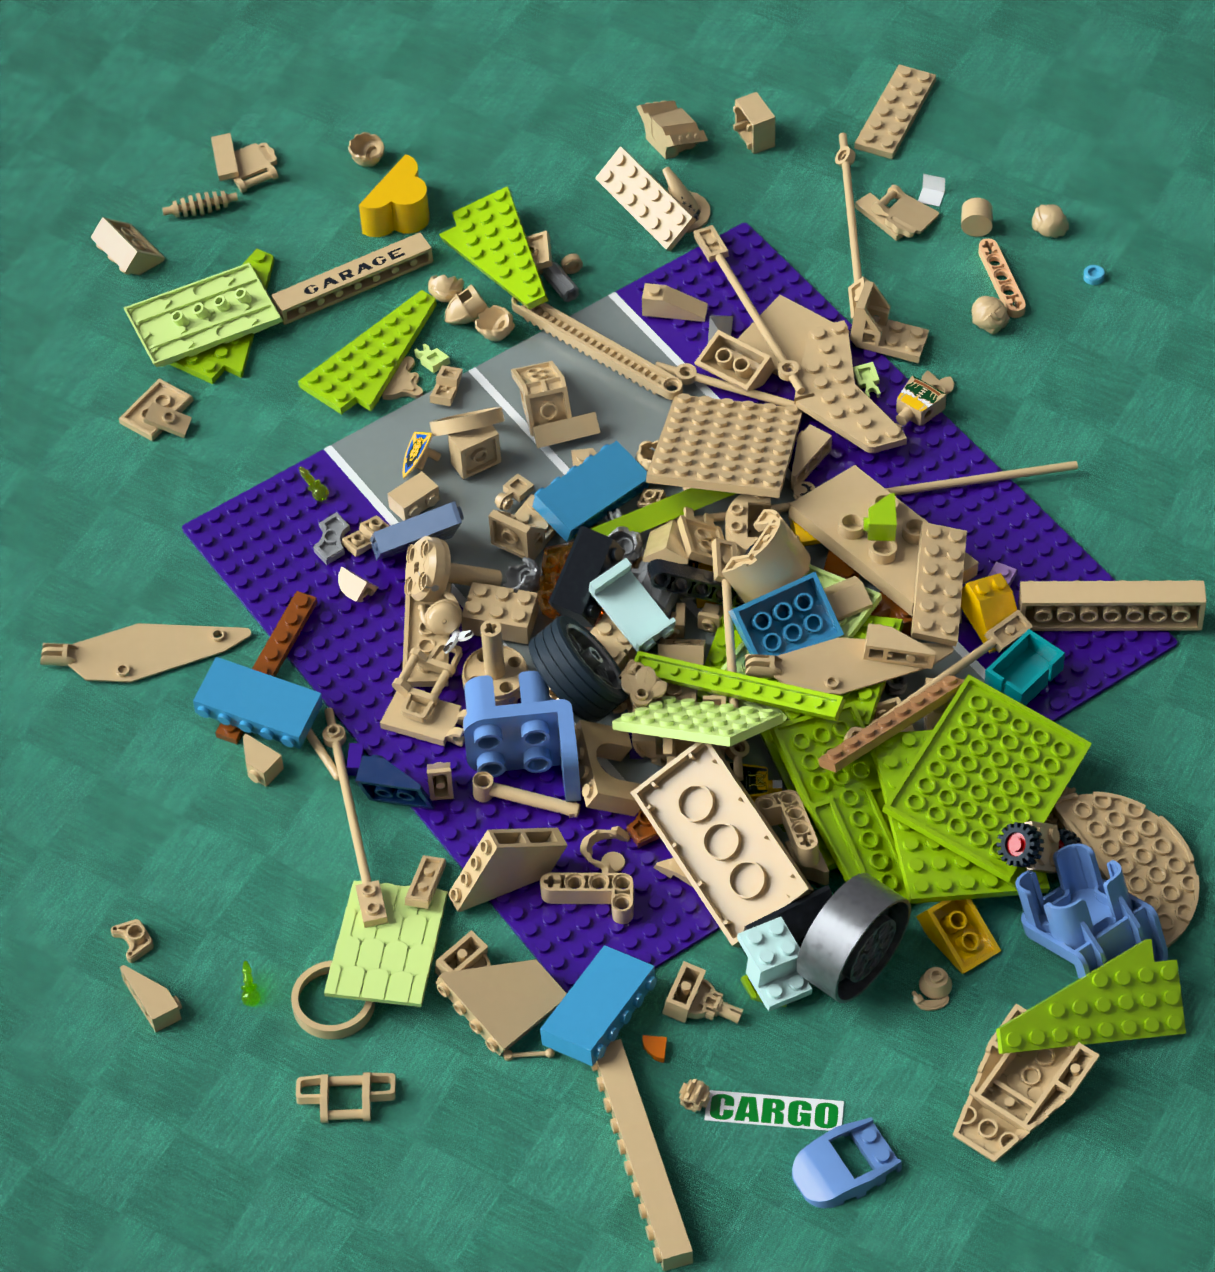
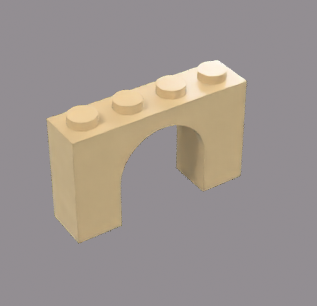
M579 720L575 725L579 777L586 807L635 817L641 808L630 792L641 784L612 777L600 766L597 757L622 761L632 748L629 733L613 730L612 726Z

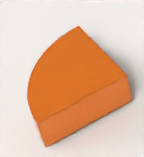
M643 1035V1048L655 1061L664 1063L667 1037Z

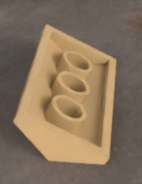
M673 519L651 528L643 555V562L662 559L679 564H688L689 558L686 554L676 520Z
M856 576L823 588L838 621L873 607L863 582Z

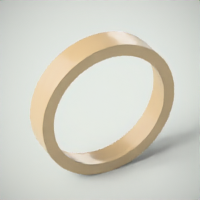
M493 407L453 415L429 423L433 436H441L497 424L505 421L502 407Z
M325 961L308 968L295 982L291 994L293 1013L297 1023L307 1033L322 1039H341L355 1034L368 1023L374 1012L375 1002L366 1001L362 1010L353 1019L342 1024L323 1025L310 1020L302 1012L298 999L300 993L310 981L329 973L332 961Z

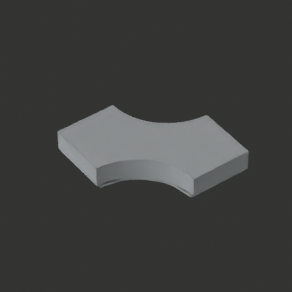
M337 512L319 523L323 534L320 541L313 547L314 552L326 565L345 555L341 541L344 535L350 531V525Z

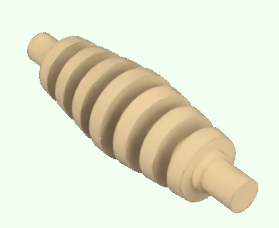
M214 191L212 192L213 197L210 198L208 192H204L205 199H201L200 193H196L197 201H193L192 195L188 196V203H185L184 198L180 199L181 204L178 205L176 200L172 201L173 205L162 208L163 215L173 214L178 218L180 217L179 213L183 212V216L188 217L187 211L191 210L192 216H196L195 209H199L200 216L205 215L204 207H207L208 213L212 212V206L214 205L216 211L220 210L219 204H223V207L226 208L229 202L238 201L237 193L225 194V191H220L221 196H217V192Z

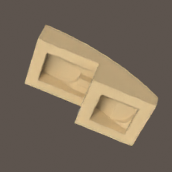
M442 365L436 376V385L430 395V403L451 406L460 384L463 369Z

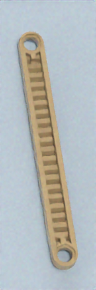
M512 297L513 311L524 317L526 322L531 321L533 326L538 325L540 330L544 329L547 334L550 332L554 338L557 336L559 341L564 340L566 345L571 344L573 349L578 348L580 353L583 351L587 357L590 355L592 360L597 359L599 364L604 363L607 368L610 366L612 371L615 372L617 370L619 375L624 374L626 379L631 378L633 383L638 382L640 387L644 386L647 391L650 389L654 395L657 393L666 399L673 400L674 396L683 393V383L679 378L546 303L529 310L524 305H518L517 302L519 301ZM669 386L677 387L675 391H669L666 388Z

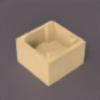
M755 92L735 99V106L733 107L735 124L733 129L744 140L747 149L756 154L775 147V116L760 95Z
M493 425L448 434L450 461L463 480L501 463L499 433Z

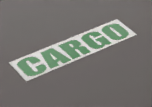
M710 1090V1100L705 1109L704 1118L707 1121L830 1131L842 1125L844 1101Z

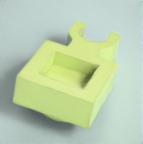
M423 344L424 351H419L417 348L414 349L415 357L420 359L421 365L433 373L439 371L442 365L447 366L450 364L449 356L437 348L431 351L428 345Z
M870 362L853 367L857 386L860 389L865 388V394L869 398L870 392H875L877 398H880L881 393L876 386L879 384V377L874 363Z

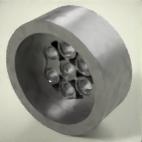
M860 873L852 877L832 895L810 926L798 954V974L839 1003L853 1000L865 991L878 977L895 953L909 923L911 915L910 902L868 873Z

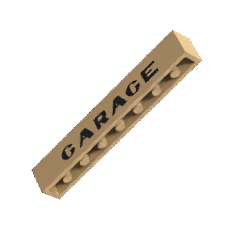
M417 233L282 291H278L271 295L272 301L283 319V324L286 325L432 263V248L423 235Z

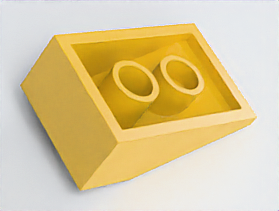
M1001 573L968 582L962 588L961 608L981 641L985 643L988 641L984 636L987 631L1017 611L1013 591ZM992 648L988 652L992 653L996 652L997 650L995 648Z
M971 899L941 901L916 916L928 938L961 974L966 973L1001 951Z

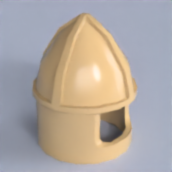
M472 284L461 293H456L449 302L445 311L446 323L460 325L475 322L479 318L478 314L484 312L485 308H488Z

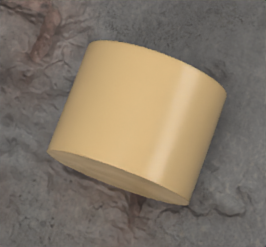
M971 198L965 201L962 205L961 228L963 232L973 237L988 234L992 229V204L983 198Z

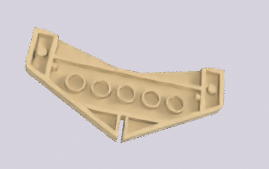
M845 321L809 330L799 374V380L804 386L805 392L801 395L795 392L794 404H796V407L868 453H876L906 445L907 438L903 430L855 384L849 331Z

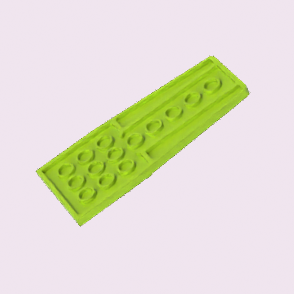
M854 701L844 704L838 722L805 715L770 728V733L796 791L845 881L847 882L860 873H868L908 900L888 814L882 812L885 801L872 750L838 772H833L819 766L818 758L826 754L828 750L843 743L844 736L852 727L865 728Z

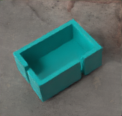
M1028 629L985 670L984 683L1026 706L1048 685V681L1051 682L1063 670L1065 652Z

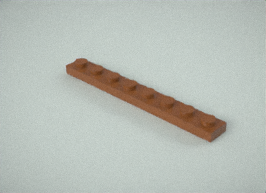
M299 591L295 592L255 662L253 670L276 677L317 605V597ZM220 723L215 732L217 738L236 745L244 733L238 727Z

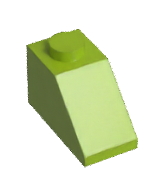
M895 493L888 494L868 509V518L864 517L863 531H867L868 540L895 541L897 528Z

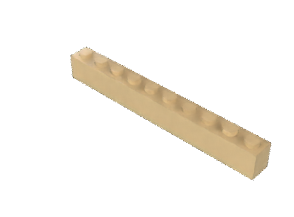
M621 1039L614 1042L611 1041L606 1048L604 1056L598 1059L591 1068L593 1072H598L599 1077L596 1078L599 1091H604L606 1098H603L604 1107L607 1113L611 1112L613 1118L610 1119L611 1128L614 1134L618 1133L620 1139L617 1140L620 1155L625 1154L627 1160L624 1161L627 1176L632 1175L634 1181L631 1183L633 1195L635 1198L639 1197L641 1204H638L640 1216L642 1219L646 1218L648 1226H645L648 1240H653L655 1248H652L656 1263L661 1262L663 1271L692 1264L693 1251Z

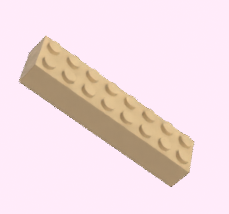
M1195 580L1020 581L1018 609L1033 625L1032 631L1202 630L1206 608L1204 581Z

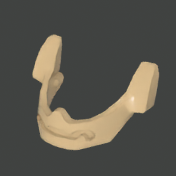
M620 826L612 827L611 830H594L584 837L580 845V852L584 858L595 867L602 869V873H618L611 868V864L592 858V846L604 839H618L628 842L630 840L629 833Z

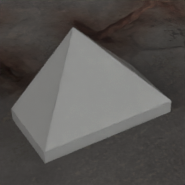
M710 316L708 343L717 330L731 336L733 316Z

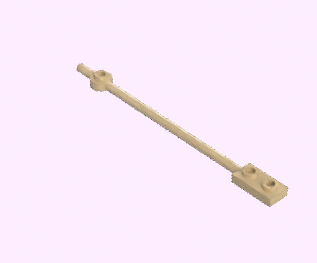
M840 133V150L836 154L835 163L841 166L843 171L854 283L848 287L851 319H853L865 280H869L862 277L850 169V166L855 161V151L848 147L847 134Z
M711 225L693 231L694 238L709 263L718 262L779 362V378L784 381H790L799 395L803 394L805 388L798 378L800 374L799 364L796 361L787 360L727 263L725 258L729 257L728 249L714 226Z
M658 361L655 364L668 373L675 375V377L682 381L683 385H690L696 381L784 407L789 405L796 406L793 400L758 390L747 392L727 381L699 374L692 364L684 363L677 367ZM895 423L898 427L902 429V425Z
M715 538L712 541L714 581L722 582L727 671L737 673L734 623L728 612L733 609L731 585L721 573L731 557L737 556L736 542ZM729 697V704L739 708L738 699ZM746 740L730 747L727 746L724 749L726 755L733 760V770L739 781L744 779L742 759L749 753V744Z
M1018 609L987 631L984 636L988 641L881 717L886 716L895 708L910 701L912 697L918 696L928 687L937 684L944 677L956 675L992 648H995L1000 653L1018 640L1028 629L1031 630L1033 625ZM852 727L844 736V740L856 735L863 728Z
M326 708L324 713L327 727L323 730L322 735L325 745L333 749L362 884L355 886L364 928L388 923L380 883L379 880L371 881L341 747L346 741L345 729L341 725L336 724L333 708Z

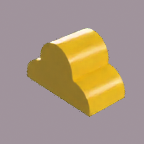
M405 154L359 204L362 234L369 237H383L394 230L400 233L411 234L423 230L428 225L430 215L427 187L425 182L419 178L418 164L411 156Z

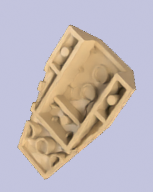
M1015 1004L1000 1026L1027 1010ZM995 1032L987 1044L985 1055L977 1070V1076L970 1088L968 1099L960 1114L953 1137L996 1163L1073 1096L1100 1055L1080 1042L1076 1046L999 1054L997 1033Z

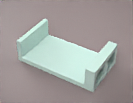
M625 558L590 582L589 592L636 652L648 651L655 646V641L661 637L665 639L674 632L676 620L674 617L670 620L631 572L632 564Z

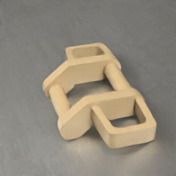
M439 641L429 656L420 649H411L406 665L399 677L395 678L392 683V687L405 697L401 708L404 717L421 723L427 721L434 707L437 706L439 702L438 697L449 677H452L456 671V667L462 657V648L455 645L450 651L455 653L451 664L436 659L440 651L447 644L445 641ZM416 664H419L426 670L441 674L431 693L413 688L407 683ZM411 701L427 706L421 714L408 710Z
M363 1072V1075L351 1076L321 1074L299 1077L296 1081L297 1104H320L321 1123H329V1120L348 1119L371 1121V1102L392 1101L396 1098V1078L393 1073ZM371 1083H390L391 1088L388 1091L371 1092ZM320 1085V1094H301L303 1087ZM362 1085V1109L329 1110V1086Z

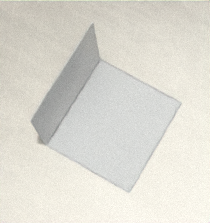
M923 174V188L918 201L924 204L940 206L945 192V178Z

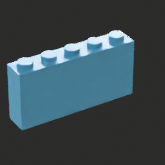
M615 441L611 445L606 444L603 446L599 453L594 456H588L579 466L575 465L570 468L564 476L556 477L546 488L542 487L534 494L535 498L532 507L568 543L575 538L580 526L590 528L605 518L607 511H615V509H618L643 492L644 488L647 489L649 483H646L647 471L618 441Z
M219 657L215 658L193 700L195 713L203 718L210 717L224 725H233L244 732H253L266 740L273 739L287 747H296L298 749H301L323 705L320 692Z
M604 945L540 1028L542 1045L593 1067L596 1061L604 1056L606 1048L611 1041L614 1042L623 1025L628 1024L635 1009L642 1005L644 997L649 990L652 991L657 983L655 967Z

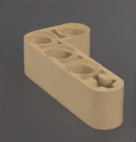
M783 790L758 797L755 800V804L769 825H784L799 864L804 867L817 865L820 861L818 839L798 793L794 790Z
M546 873L540 879L541 897L546 903L611 904L612 918L616 923L627 924L633 919L634 883L633 878L629 874Z

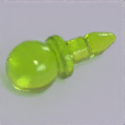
M300 466L299 472L307 484L310 485L308 490L312 491L313 498L317 501L326 500L329 496L327 486L321 484L320 479L315 481L310 472Z
M245 960L242 966L243 982L245 985L241 986V990H243L241 1000L244 1005L253 1007L259 1003L261 996L256 989L258 984L253 983L252 969L248 961Z

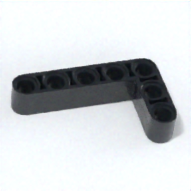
M754 544L747 549L745 555H748ZM654 559L648 563L647 572L651 585L654 588L723 604L722 582L714 581L712 571L662 559ZM731 586L732 607H739L745 604Z

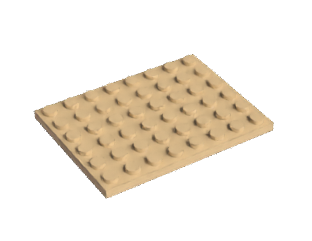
M686 393L674 396L646 475V483L779 498L803 417V411L798 410L796 406L792 405L784 407L776 406L773 403L758 404L753 401H733L729 398L696 397Z

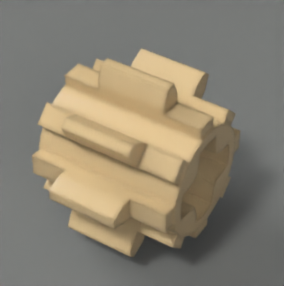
M690 1079L688 1084L683 1083L679 1091L681 1094L679 1097L680 1104L692 1112L700 1111L702 1107L706 1108L710 1100L709 1086L697 1079Z

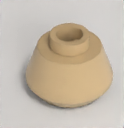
M932 967L921 976L919 988L926 997L941 999L951 992L952 980L944 969Z

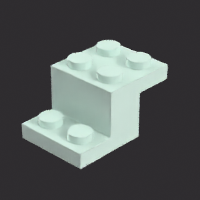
M782 917L738 933L737 939L748 957L746 974L768 1012L812 994V987L809 982L797 972V958L800 947Z

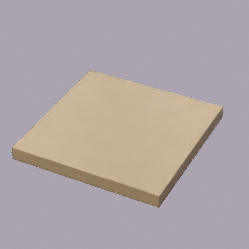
M779 295L760 315L786 359L796 361L799 364V372L808 331L812 328L834 323L782 295ZM753 322L739 336L738 340L771 356L775 367L772 373L778 376L779 362Z

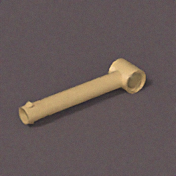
M478 772L473 776V797L479 802H487L492 797H497L568 815L569 818H577L579 815L581 804L577 802H566V800L495 783L493 776L488 772Z

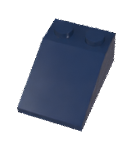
M380 755L362 756L355 781L370 801L434 809L435 804L423 787Z

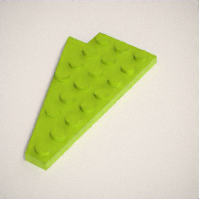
M508 186L452 212L456 226L439 234L444 243L529 310L549 301Z
M256 249L242 265L250 263L267 291L275 262L274 256ZM250 333L232 342L222 343L192 357H184L169 365L211 384H214L224 371L242 378L254 334Z
M423 290L419 291L298 381L299 387L341 415L356 403L372 411L437 305L436 298Z
M1152 939L1141 941L998 1027L996 1033L999 1054L1076 1046L1078 1042L1086 1045L1186 1034L1177 960L1154 962Z

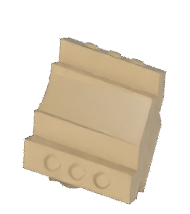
M674 100L649 102L636 106L645 126L646 140L665 159L676 157L679 152L685 149H692L699 142L708 141L704 130L699 131L696 122L682 108H678Z

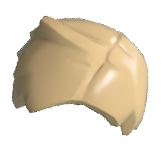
M368 132L356 134L354 139L349 141L348 147L352 159L362 167H372L378 164L383 157L385 149L380 137Z
M1040 205L1035 209L1032 217L1033 230L1038 231L1045 237L1057 238L1064 236L1066 231L1069 230L1068 220L1062 208L1057 205Z
M435 275L428 282L430 294L440 302H450L456 293L462 292L464 287L463 279L457 280L456 276L447 278L446 275L439 277Z
M497 305L485 308L484 312L478 314L479 319L475 320L477 331L490 341H501L511 333L515 326L512 314L506 308Z

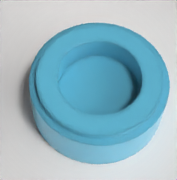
M1090 265L1084 269L1083 279L1089 285H1099L1104 281L1105 271L1098 265Z

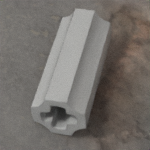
M552 262V266L543 269V276L564 301L570 302L578 297L579 288L558 263Z

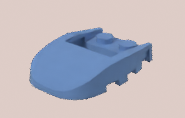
M872 1117L837 1126L803 1148L794 1161L792 1179L808 1203L818 1208H833L844 1204V1201L856 1197L859 1199L865 1196L866 1192L874 1186H880L886 1181V1175L895 1169L897 1172L902 1170V1161L896 1157L873 1123ZM841 1136H850L872 1168V1171L854 1179L830 1142Z

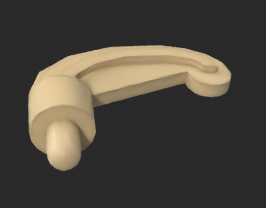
M916 991L912 992L915 1004L920 1009L926 1011L943 1008L949 1001L948 995L941 999L924 1000L921 994L918 995Z

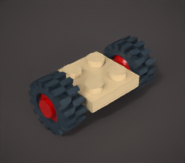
M1035 821L1014 822V824H1008V828L1001 830L1004 835L999 834L998 839H1001V843L997 842V847H1001V850L997 852L998 855H1004L1001 859L1007 862L1006 864L1027 867V870L1054 874L1057 873L1053 861L1054 853L1064 846L1078 844L1081 840L1079 837H1075L1077 834L1074 832L1058 829L1057 825Z

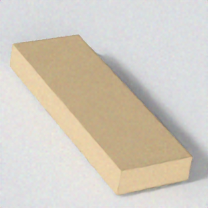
M231 133L211 137L219 181L239 177Z
M869 193L855 202L857 210L895 241L904 236L896 234L890 227L886 226V216L876 215L871 211V205L875 201H879L873 194Z
M596 412L532 427L537 448L600 433Z
M423 855L405 897V905L429 908L446 867L445 858Z

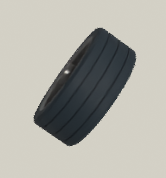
M559 616L530 640V656L539 674L559 699H565L571 703L573 712L580 718L597 723L628 698L629 694L623 691L621 680L618 678L622 673L619 666L597 638L574 619L567 616Z

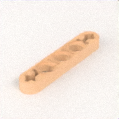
M989 238L981 240L978 250L979 256L1000 300L1007 309L1008 316L1012 318L1022 317L1025 313V300L997 242ZM998 261L1000 264L994 266L991 265L990 262ZM1005 276L1007 279L999 280L996 277ZM1006 290L1013 291L1014 294L1006 295L1003 292Z

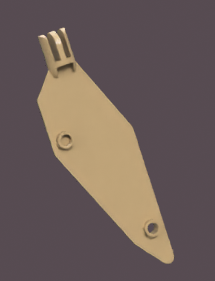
M138 623L74 644L43 643L40 664L69 666L86 681L131 683L224 653L249 638L251 630L239 627Z
M835 638L778 656L745 655V673L748 676L776 678L784 684L833 695H843L926 668L863 659L865 639ZM922 643L936 651L934 664L952 654L954 650L951 645Z

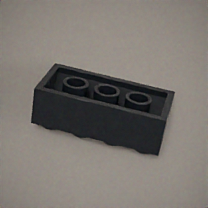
M580 526L548 603L561 616L570 617L584 627H594L602 607L589 592V584L621 562L625 550L613 538Z
M826 885L744 926V931L782 917L798 946L801 947L813 921L832 897L831 889Z

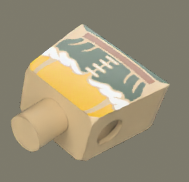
M912 376L897 398V422L903 426L909 421L919 426L924 425L945 409L946 394L919 378Z

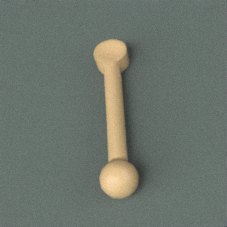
M551 1048L546 1051L517 1053L506 1050L503 1056L506 1061H510L515 1057L546 1056L552 1058L555 1052Z

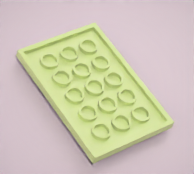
M664 696L661 701L651 702L647 707H639L632 713L622 714L620 718L612 721V728L616 731L730 747L782 724L783 714L774 713L772 709L754 710L751 706L737 708L733 704L714 705L713 701L699 703L695 702V699L692 698L677 700L675 696Z

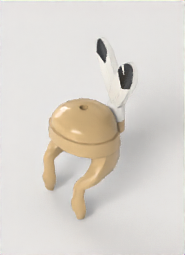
M446 588L443 593L446 599L435 602L427 611L426 606L423 604L418 605L420 619L429 631L439 636L452 635L443 649L445 654L450 652L458 641H467L474 635L471 630L460 632L462 610L456 597L449 593Z

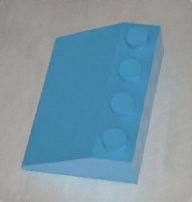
M816 572L728 611L738 634L750 654L778 656L844 635Z

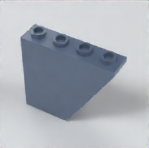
M451 502L374 532L370 542L376 561L407 552L411 544L414 545L424 536L437 537L442 540L452 538L462 524L461 520L464 519L461 507H457L455 502Z

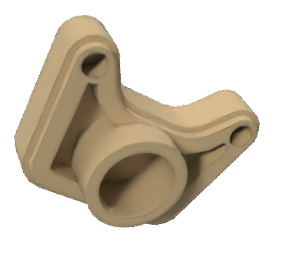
M134 919L111 928V934L114 938H122L127 942L129 949L126 953V958L129 963L135 962L153 949L152 938L140 920Z

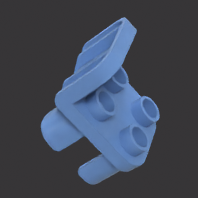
M524 671L519 674L521 703L496 706L493 678L485 675L470 679L464 686L467 715L463 719L466 756L469 767L478 772H488L494 778L510 770L526 769L532 773H541L549 770L551 766L561 765L566 802L581 801L578 752L571 703L565 699L554 700L550 697L549 686L538 671Z
M1070 844L1060 848L1053 855L1061 886L1046 896H1042L1035 872L1027 870L1017 878L1015 884L1024 911L1021 921L1026 936L1074 964L1079 979L1146 939H1152L1154 962L1167 961L1168 949L1158 914L1150 904L1128 892L1123 871L1118 862L1111 860L1107 863L1110 879L1106 881L1101 877L1094 851L1084 844Z

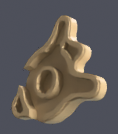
M408 356L403 359L382 394L384 400H393L400 397L417 399L423 396L422 388L417 385L419 374L416 372L410 373L415 366L414 358Z

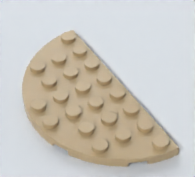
M1093 792V794L1081 795L1072 793L1061 796L1052 810L1066 830L1077 834L1075 837H1079L1081 840L1078 844L1087 845L1094 851L1102 879L1106 881L1110 879L1107 868L1108 862L1114 860L1121 865L1128 892L1150 904L1157 912L1167 948H1169L1188 927L1199 898V875H1197L1194 866V857L1183 837L1163 816L1160 815L1158 817L1146 809V805L1131 798L1106 792Z

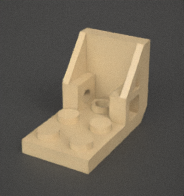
M865 280L855 308L850 340L858 348L919 363L929 330L889 320L891 306L875 283Z
M553 361L511 369L512 378L520 389L522 405L532 437L534 436L532 427L572 417L564 376Z
M530 494L514 515L499 510H493L489 514L492 545L521 558L536 559L556 531L532 507L535 498L534 494Z

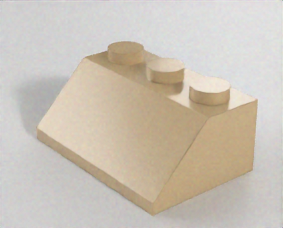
M102 217L91 236L97 243V248L106 252L108 259L117 263L120 266L119 270L127 275H130V273L140 275L165 260V257L130 223Z
M717 330L694 362L696 366L747 392L763 386L775 370L771 356L720 330Z

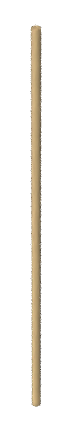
M1077 461L885 489L890 493H895V496L1077 470L1078 463ZM791 502L771 505V509L778 513L787 512ZM727 511L712 513L714 522L725 521ZM703 515L694 516V519L704 522Z

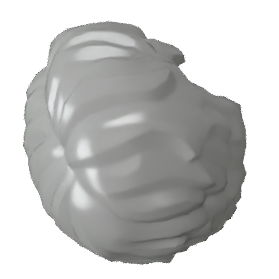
M619 526L608 535L625 550L623 559L627 558L633 564L640 558L642 540L639 532L629 531L627 527Z
M523 557L522 561L525 562L524 564L508 566L509 571L505 573L507 581L503 584L504 587L514 589V593H517L518 590L537 592L541 580V569L532 558Z

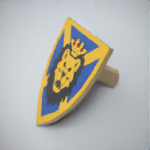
M414 432L404 458L403 479H406L415 468L423 470L428 457L435 461L440 459L441 453L428 447L433 433Z

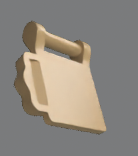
M254 143L234 151L239 177L232 179L241 193L247 192L248 188L269 179H278V173L273 166L277 164V157L275 156L274 149L269 147L267 143L259 145ZM254 175H257V176H255V177H253V178H250V179H248V180H246V181H243V180H245V179H247V178H249V177H252V176H254Z
M892 185L888 188V193L871 205V211L874 214L886 216V226L890 227L896 234H902L908 238L913 237L915 233L921 234L939 215L938 211L908 196L897 185ZM893 198L899 199L889 210L885 207Z

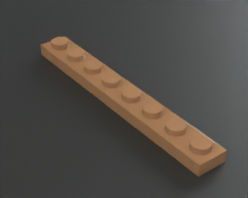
M950 675L944 677L940 682L928 687L918 696L912 697L910 701L895 708L886 716L879 718L872 725L863 728L859 733L844 740L837 747L828 750L826 754L818 758L819 766L833 772H838L953 699L964 680Z

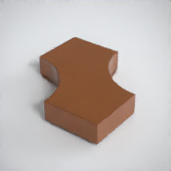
M640 809L636 819L627 826V832L638 848L659 839L658 833L642 809Z

